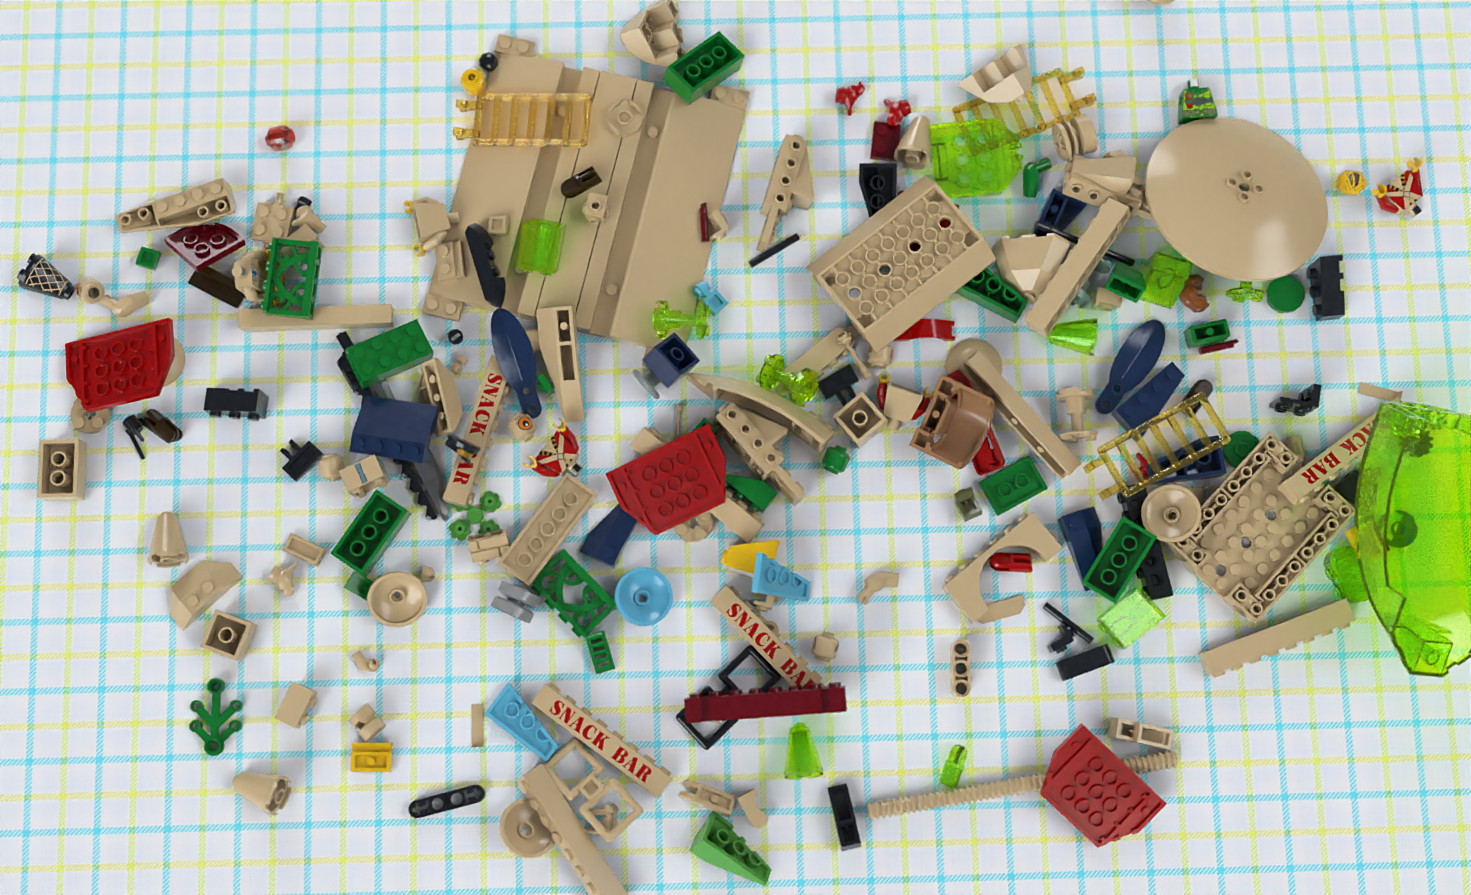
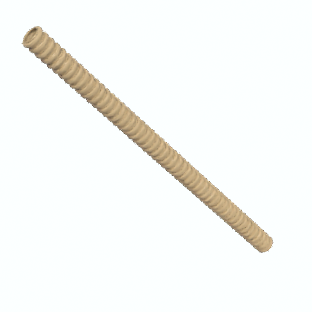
M1170 750L1169 753L1164 751L1163 754L1158 752L1157 755L1152 753L1151 756L1146 754L1145 757L1140 755L1139 758L1134 756L1133 759L1131 757H1128L1127 760L1125 758L1121 759L1125 765L1137 774H1140L1141 771L1146 773L1147 770L1152 772L1153 769L1158 771L1159 768L1164 770L1165 767L1170 769L1171 766L1176 768L1178 765L1177 756L1173 750ZM1043 772V774L1037 773V775L1031 774V776L1025 775V777L1019 776L1018 779L1013 777L1012 780L1007 778L1006 781L1001 779L1000 782L995 780L994 783L989 781L988 784L983 782L982 785L977 783L976 786L971 784L970 787L965 785L964 788L959 786L958 789L953 787L952 790L947 788L946 791L942 789L940 792L936 790L934 793L930 791L928 794L922 793V795L916 794V796L892 798L890 801L889 799H886L884 802L880 800L878 803L873 801L872 804L867 802V813L870 820H873L874 817L879 819L880 816L885 818L886 815L891 817L892 814L897 816L898 813L904 815V812L910 814V811L915 813L916 810L921 812L922 809H925V811L928 808L933 810L934 807L939 809L940 806L946 807L953 804L959 805V803L965 804V802L971 803V801L977 802V800L983 801V799L989 800V798L995 799L996 796L1001 798L1002 795L1007 797L1008 794L1013 796L1014 793L1019 795L1020 792L1022 794H1025L1026 791L1031 793L1032 790L1037 792L1038 789L1041 790L1047 772Z

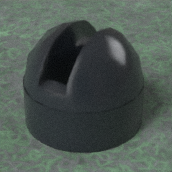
M453 329L448 334V340L454 345L460 344L463 340V334L460 330ZM459 333L460 336L452 341L451 338Z

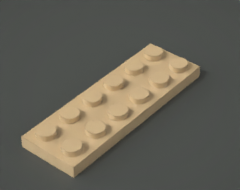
M566 472L498 561L497 565L529 588L598 494Z

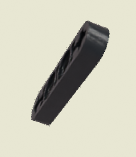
M472 785L415 800L409 805V814L414 818H422L479 803L485 798L486 791L481 785ZM474 788L477 791H481V795L478 796L479 799L476 800V797L468 798L469 802L466 803L464 790H467V794L473 793ZM455 793H459L462 796V802L458 805L454 804L451 799ZM436 798L441 799L443 802V806L439 810L434 809L432 806V802ZM428 800L430 813H428V809L421 810L420 815L413 811L417 803L419 806L427 805L425 801Z

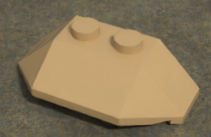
M433 358L421 364V372L416 389L420 404L439 406L434 433L437 437H442L456 430L463 411L455 377L438 358Z
M198 562L170 587V616L185 630L238 583L243 576L229 562Z

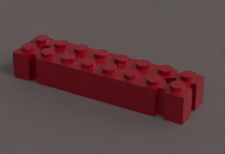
M832 682L828 684L829 687H821V683L809 684V688H802L801 685H792L788 687V690H782V686L768 688L769 691H762V688H751L747 693H742V689L730 690L729 694H723V691H711L709 696H703V692L691 693L689 697L684 699L686 723L847 712L846 686H841V682Z

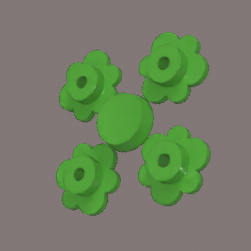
M486 491L484 496L480 498L482 503L481 509L478 507L471 508V504L468 505V508L451 504L458 512L468 511L467 520L457 519L455 523L450 524L451 536L464 541L467 535L471 534L469 529L470 523H480L481 529L478 530V534L500 530V526L495 524L494 520L482 521L484 518L483 511L489 510L490 513H494L496 509L501 507L502 503L499 500V495Z

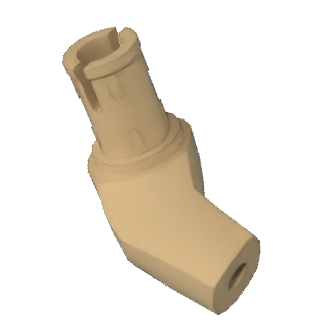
M145 291L127 295L119 301L108 294L104 295L101 299V305L111 309L117 317L129 316L137 309L149 304V298Z
M881 571L871 574L864 580L865 586L856 597L859 602L863 600L862 604L867 605L874 592L880 591L884 587H898L899 573Z

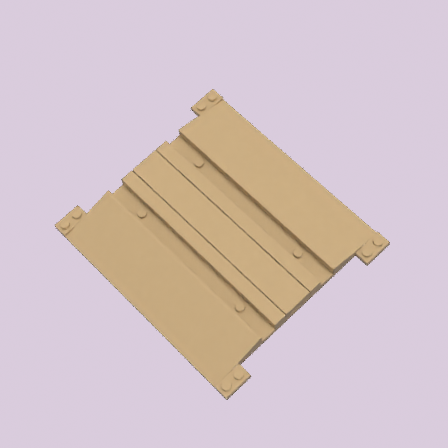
M499 34L494 54L498 59V65L494 71L489 72L451 212L457 211L459 223L450 224L449 234L442 241V244L458 242V240L463 242L466 278L461 277L457 280L440 283L437 276V265H435L428 294H426L421 312L426 315L459 322L464 305L489 311L499 309L492 306L484 298L465 231L469 225L477 223L488 232L489 216L507 215L509 216L508 235L491 236L494 243L491 248L495 254L494 263L500 270L501 275L499 277H504L506 284L505 299L501 308L508 310L515 317L537 322L536 309L575 306L578 332L645 347L644 357L653 347L674 332L687 345L698 301L692 290L698 282L703 281L713 240L702 242L700 208L701 204L707 203V216L717 209L719 212L721 210L750 92L717 85L712 89L710 99L701 96L688 105L676 92L657 89L652 82L639 79L637 81L635 78L605 71L600 72V70L587 67L580 71L565 67L562 61L533 58L535 42ZM632 100L642 109L644 117L643 126L635 135L621 137L612 133L606 120L607 110L616 101ZM593 166L602 179L600 184L574 198H566L562 195V183ZM589 192L608 196V206H611L609 218H605V223H590L586 220L585 213H582L584 201L587 202ZM708 220V236L711 237L715 234V229Z

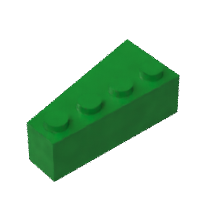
M988 268L984 269L955 292L1015 324L1028 303L1026 299L1012 287L1007 286L998 275L993 274Z

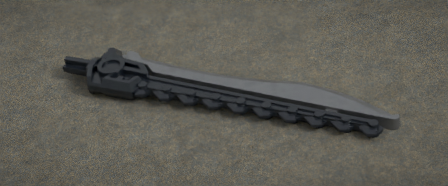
M346 331L340 332L336 338L344 352H342V356L338 359L337 365L353 393L357 396L362 395V406L365 395L375 396L370 386L364 389L361 388L346 358V348L354 344ZM386 379L373 384L380 398L396 400ZM429 449L430 464L413 462L423 484H420L409 461L393 459V462L397 465L402 464L401 476L411 479L409 489L412 492L419 493L417 503L421 506H427L425 517L429 520L437 519L436 513L425 494L428 491L442 519L448 521L447 502L443 500L445 488L440 470L431 450Z

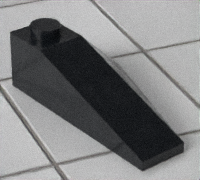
M859 163V185L869 218L896 198V163Z

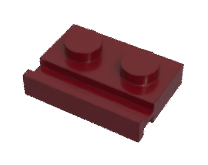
M874 121L870 159L897 162L894 154L899 145L901 124L889 126L888 123Z

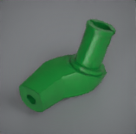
M1048 157L1036 163L1028 162L1024 166L1023 196L1036 198L1039 181L1038 174L1052 167V165H1049L1051 161Z

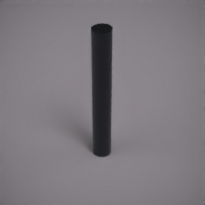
M795 233L748 261L751 268L800 240L798 234Z
M1048 602L1042 607L1062 624H1065L1066 627L1069 626L1075 634L1088 644L1093 641L1094 638Z

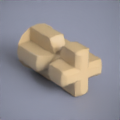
M459 354L456 358L458 363H453L450 368L457 375H460L463 370L461 365H466L468 362L467 358Z

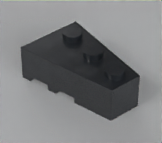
M206 388L203 410L210 417L221 418V415H228L230 419L248 417V420L259 421L260 418L266 419L269 396L260 389L248 392L243 388H238V391L229 390L228 388Z

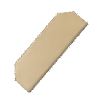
M1022 595L987 604L989 611L977 621L985 624L1020 614L1025 606Z

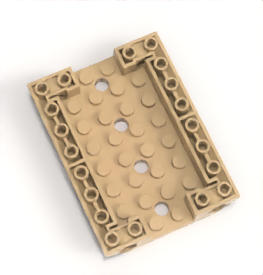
M923 176L813 261L806 269L826 294L832 296L851 319L855 329L877 354L995 262L996 258L983 236L938 184ZM944 219L949 220L951 223L947 228L940 226V222ZM918 243L921 248L918 251H912L910 245ZM887 266L891 271L889 274L883 275L880 273V268ZM854 289L859 290L860 296L852 298L849 295L850 292Z
M1268 432L1201 506V521L1194 534L1183 541L1168 543L1177 559L1235 612L1254 623H1257L1358 511L1329 484L1316 493L1312 490L1308 493L1311 497L1303 503L1298 501L1292 505L1278 486L1302 467L1296 463L1299 457L1271 432ZM1267 510L1273 511L1275 515L1273 520L1266 518ZM1243 537L1247 538L1250 542L1248 548L1242 547L1240 543ZM1217 565H1221L1224 568L1225 572L1222 576L1217 575L1215 572Z

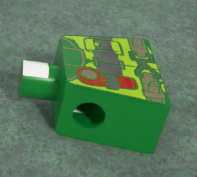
M1198 79L1187 81L1188 89H1184L1179 95L1178 124H1186L1204 118H1216L1218 114L1210 89L1208 87L1199 88Z

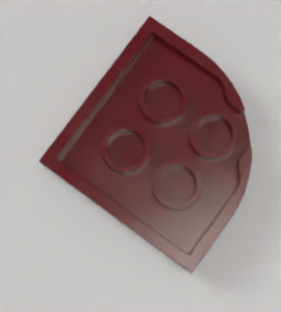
M220 223L184 227L164 238L165 244L197 272L246 245L245 240L238 233Z

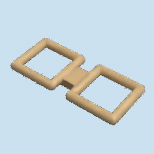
M578 738L570 740L543 765L558 789L568 800H573L580 792L588 801L580 807L579 812L608 843L612 842L643 813V808L616 779H611L604 786L596 779L604 771V766ZM573 748H576L595 769L570 790L551 768ZM614 789L633 811L609 833L589 810L609 791Z

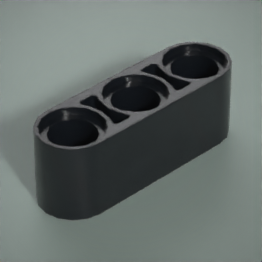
M1107 643L1056 662V666L1062 681L1114 663L1115 660Z

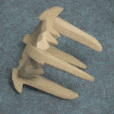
M612 803V806L605 804L604 808L589 810L593 815H604L605 818L602 820L605 822L602 824L605 825L609 833L617 826V812L619 810L615 804ZM594 828L583 830L587 834H599Z

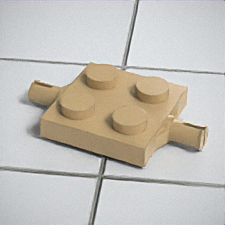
M276 192L274 203L258 202L250 238L265 243L263 252L268 249L273 237L286 239L291 235V223L294 220L296 209L282 205L283 193Z

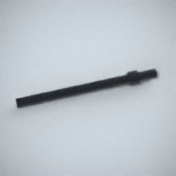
M1036 221L1034 224V228L1046 232V235L1047 233H1056L1076 245L1078 243L1079 237L1059 230L1057 226L1047 225ZM1109 249L1104 254L1106 257L1128 264L1131 267L1135 263L1134 259Z

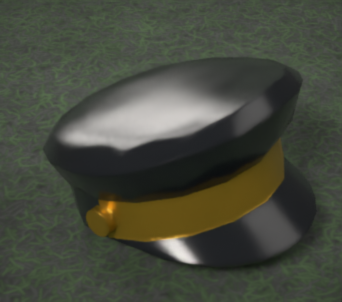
M449 434L448 440L445 443L446 446L458 453L470 466L472 455L481 451V447L454 434Z

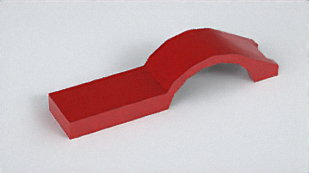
M929 318L920 319L893 341H910L919 338H938L943 341H955V336H952L954 321Z

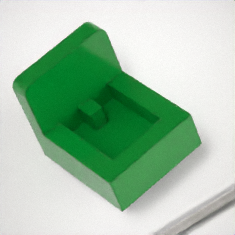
M353 571L344 588L367 601L368 591L373 581Z

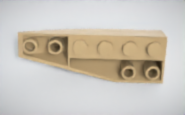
M220 178L115 215L120 233L199 226L235 213V200L230 184L224 178Z
M575 306L536 309L540 350L565 422L585 421Z

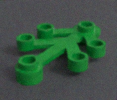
M213 678L207 684L208 691L212 693L211 715L204 709L202 701L194 700L190 704V709L196 712L211 727V733L209 735L203 729V724L199 720L191 721L189 729L192 732H196L205 742L204 750L208 755L217 756L223 752L224 742L234 732L242 729L241 721L232 720L229 723V727L219 735V728L235 712L243 709V703L239 700H233L230 706L220 715L221 693L225 689V683L222 679ZM216 683H220L219 690L215 689ZM198 702L200 708L195 710L194 705ZM236 702L239 703V708L237 710H235L233 707L234 703ZM196 722L199 724V728L197 730L193 728V725ZM235 722L238 723V728L236 730H234L232 727L233 723ZM214 742L218 744V748L216 750L212 748V744Z

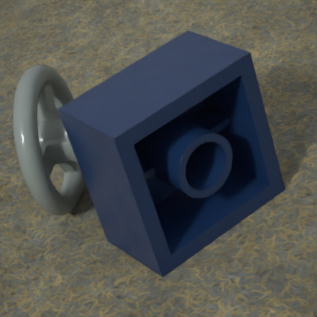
M674 332L653 347L642 359L650 370L645 376L636 369L632 373L652 397L659 399L660 395L654 389L656 385L661 382L667 388L671 387L699 363L700 359Z

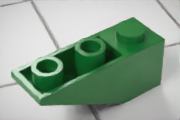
M726 474V488H732L735 491L734 495L740 500L746 499L750 503L749 506L757 513L759 510L764 513L778 494V492L762 480Z

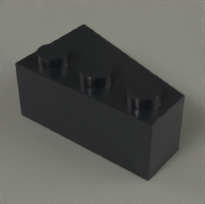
M1343 255L1319 257L1307 268L1306 275L1307 279H1310L1311 286L1309 294L1313 298L1314 304L1312 306V313L1316 317V321L1335 320L1345 315L1344 291L1340 289V279H1344V275L1339 270V261H1343Z

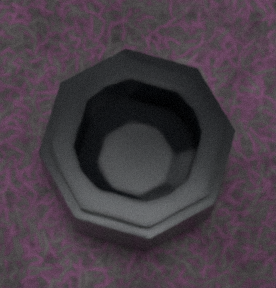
M490 52L482 54L479 58V66L486 72L494 71L498 65L497 57Z

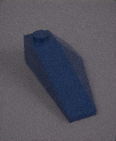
M1219 435L1199 438L1146 465L1149 485L1216 478L1227 473Z
M618 504L588 534L580 552L615 568L638 521L629 513H626Z
M1094 507L1082 509L1058 519L1081 582L1102 550L1101 523ZM1083 585L1085 592L1090 590L1089 588Z

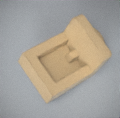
M717 209L707 216L716 231L715 234L709 237L710 241L714 239L719 241L726 236L725 232L730 229L726 223L725 216Z
M767 595L765 602L754 600L753 605L756 606V610L767 612L768 609L772 610L773 602H778L779 597Z

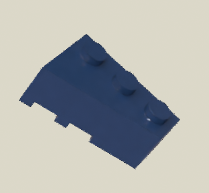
M1053 188L1037 221L1047 225L1052 224L1057 226L1059 230L1064 231L1087 206V203L1064 195ZM1033 228L1031 233L1036 234V237L1046 236V232Z

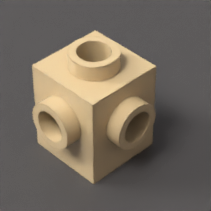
M589 192L587 202L584 201L582 213H585L586 220L593 224L605 223V218H609L611 206H608V196Z

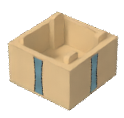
M375 454L339 470L348 493L354 497L359 496V498H363L367 492L378 487L385 488L388 486L387 483L391 482L383 462Z

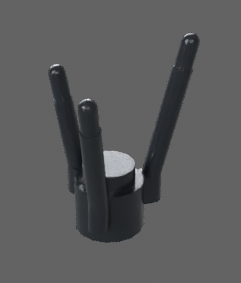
M131 415L122 424L126 428L125 432L129 435L140 458L143 460L145 457L134 435L143 442L144 438L140 432L143 430L142 426H144L158 437L160 436L153 431L143 418L138 419L136 415Z

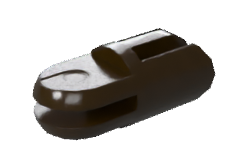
M593 166L565 180L561 185L562 195L566 198H574L600 184L602 179Z
M1206 379L1198 380L1177 406V409H1182V413L1187 415L1189 419H1192L1213 391L1211 382Z
M149 409L144 414V421L166 443L176 442L182 438V431L157 410Z

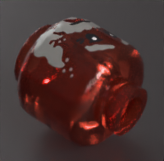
M286 125L271 127L267 132L265 141L274 151L287 150L293 146L295 134Z

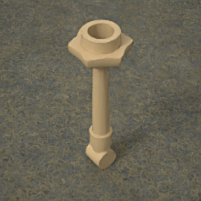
M841 332L837 335L836 344L846 345L858 365V369L863 373V378L868 380L872 377V374L867 370V367L862 363L850 344L852 333Z

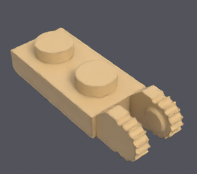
M689 780L683 781L682 785L697 792L693 795L680 791L679 798L730 817L737 798L736 796L702 783L698 784Z

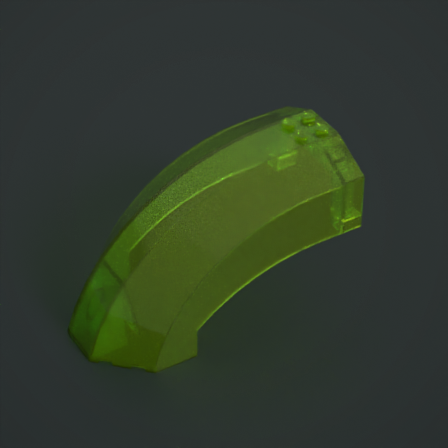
M1406 401L1380 402L1364 450L1357 480L1354 528L1358 565L1369 601L1407 673L1410 675L1443 678L1454 665L1457 664L1459 666L1471 658V415ZM1403 525H1405V526H1406V533L1401 536V534L1404 532V526H1403Z

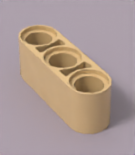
M965 640L955 641L950 646V690L953 696L961 698L967 696L971 689L970 646ZM957 644L964 646L965 651L962 655L955 651ZM958 663L965 667L963 674L956 672L955 667ZM958 683H962L965 686L963 694H959L956 691Z

